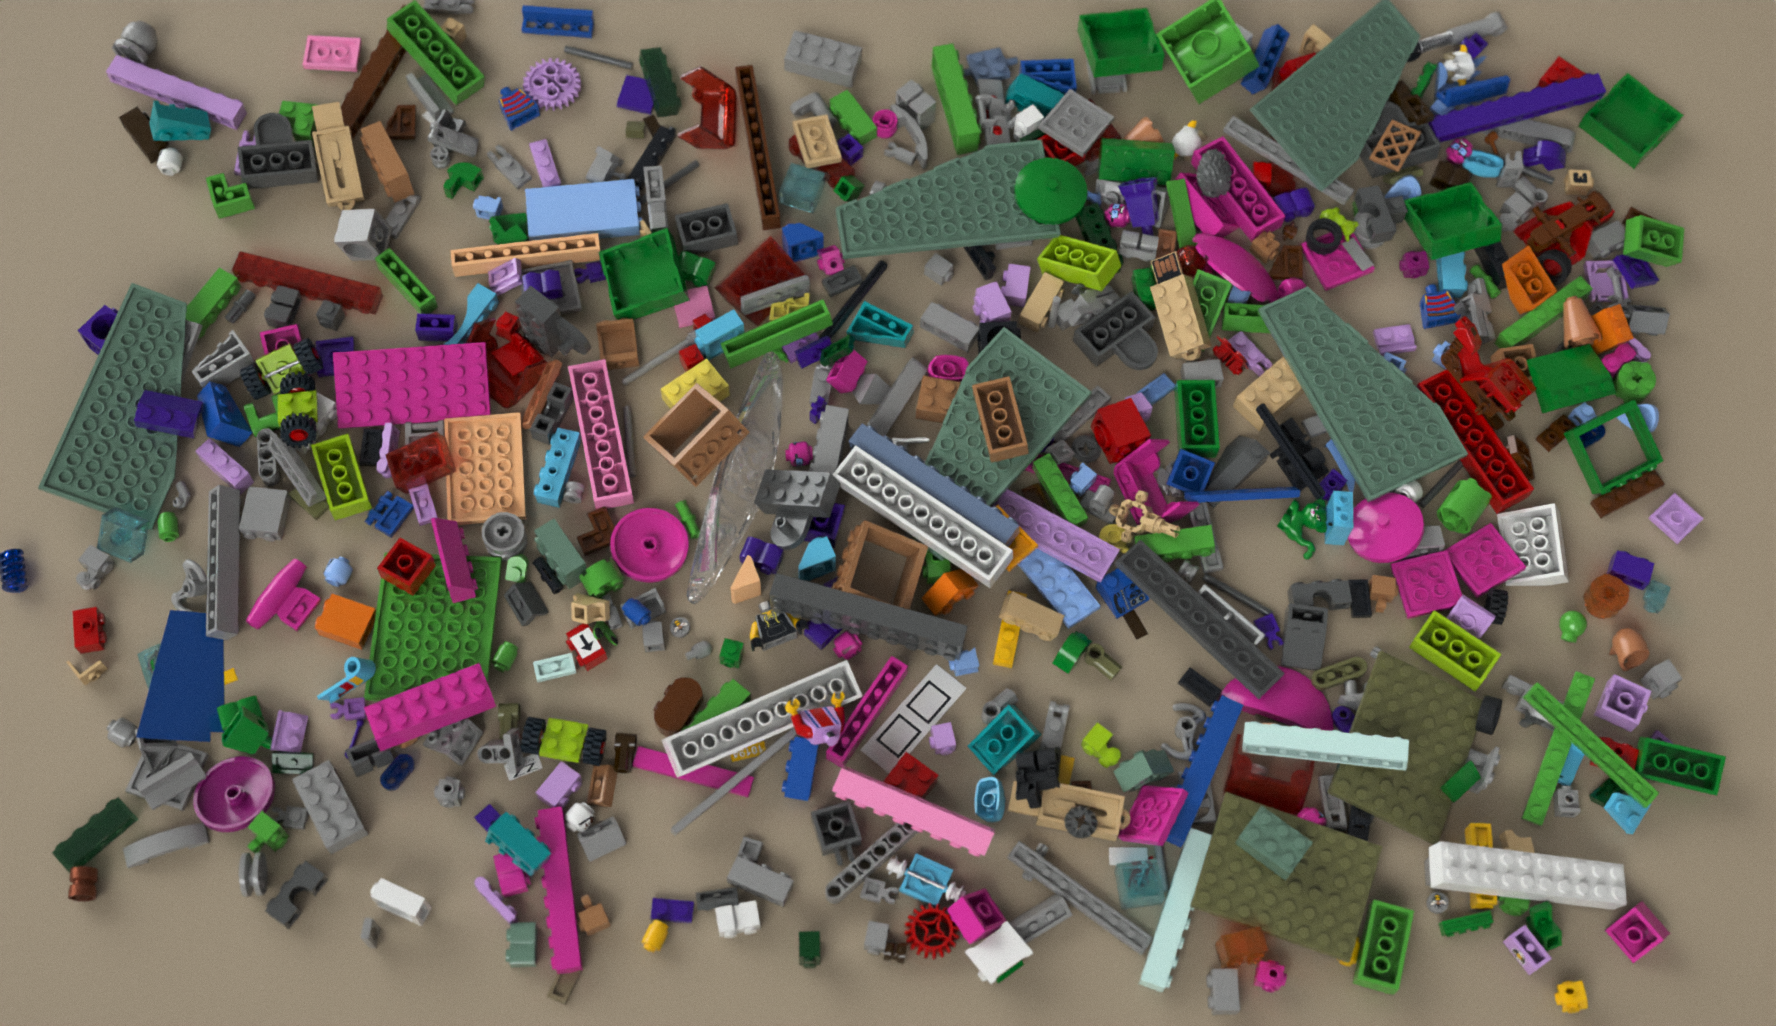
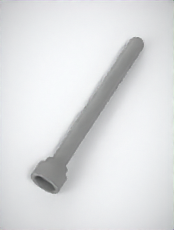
M695 330L688 333L686 339L624 377L622 380L623 384L631 383L679 353L680 350L696 344L694 340L696 338Z

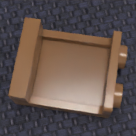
M621 318L615 321L604 320L596 323L600 360H606L607 370L639 366L633 319Z

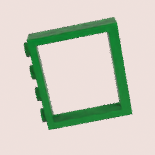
M1635 400L1625 402L1564 433L1592 494L1600 493L1604 495L1612 491V487H1621L1627 484L1626 480L1639 478L1643 475V471H1652L1657 468V464L1664 461ZM1625 413L1647 461L1601 484L1579 436Z

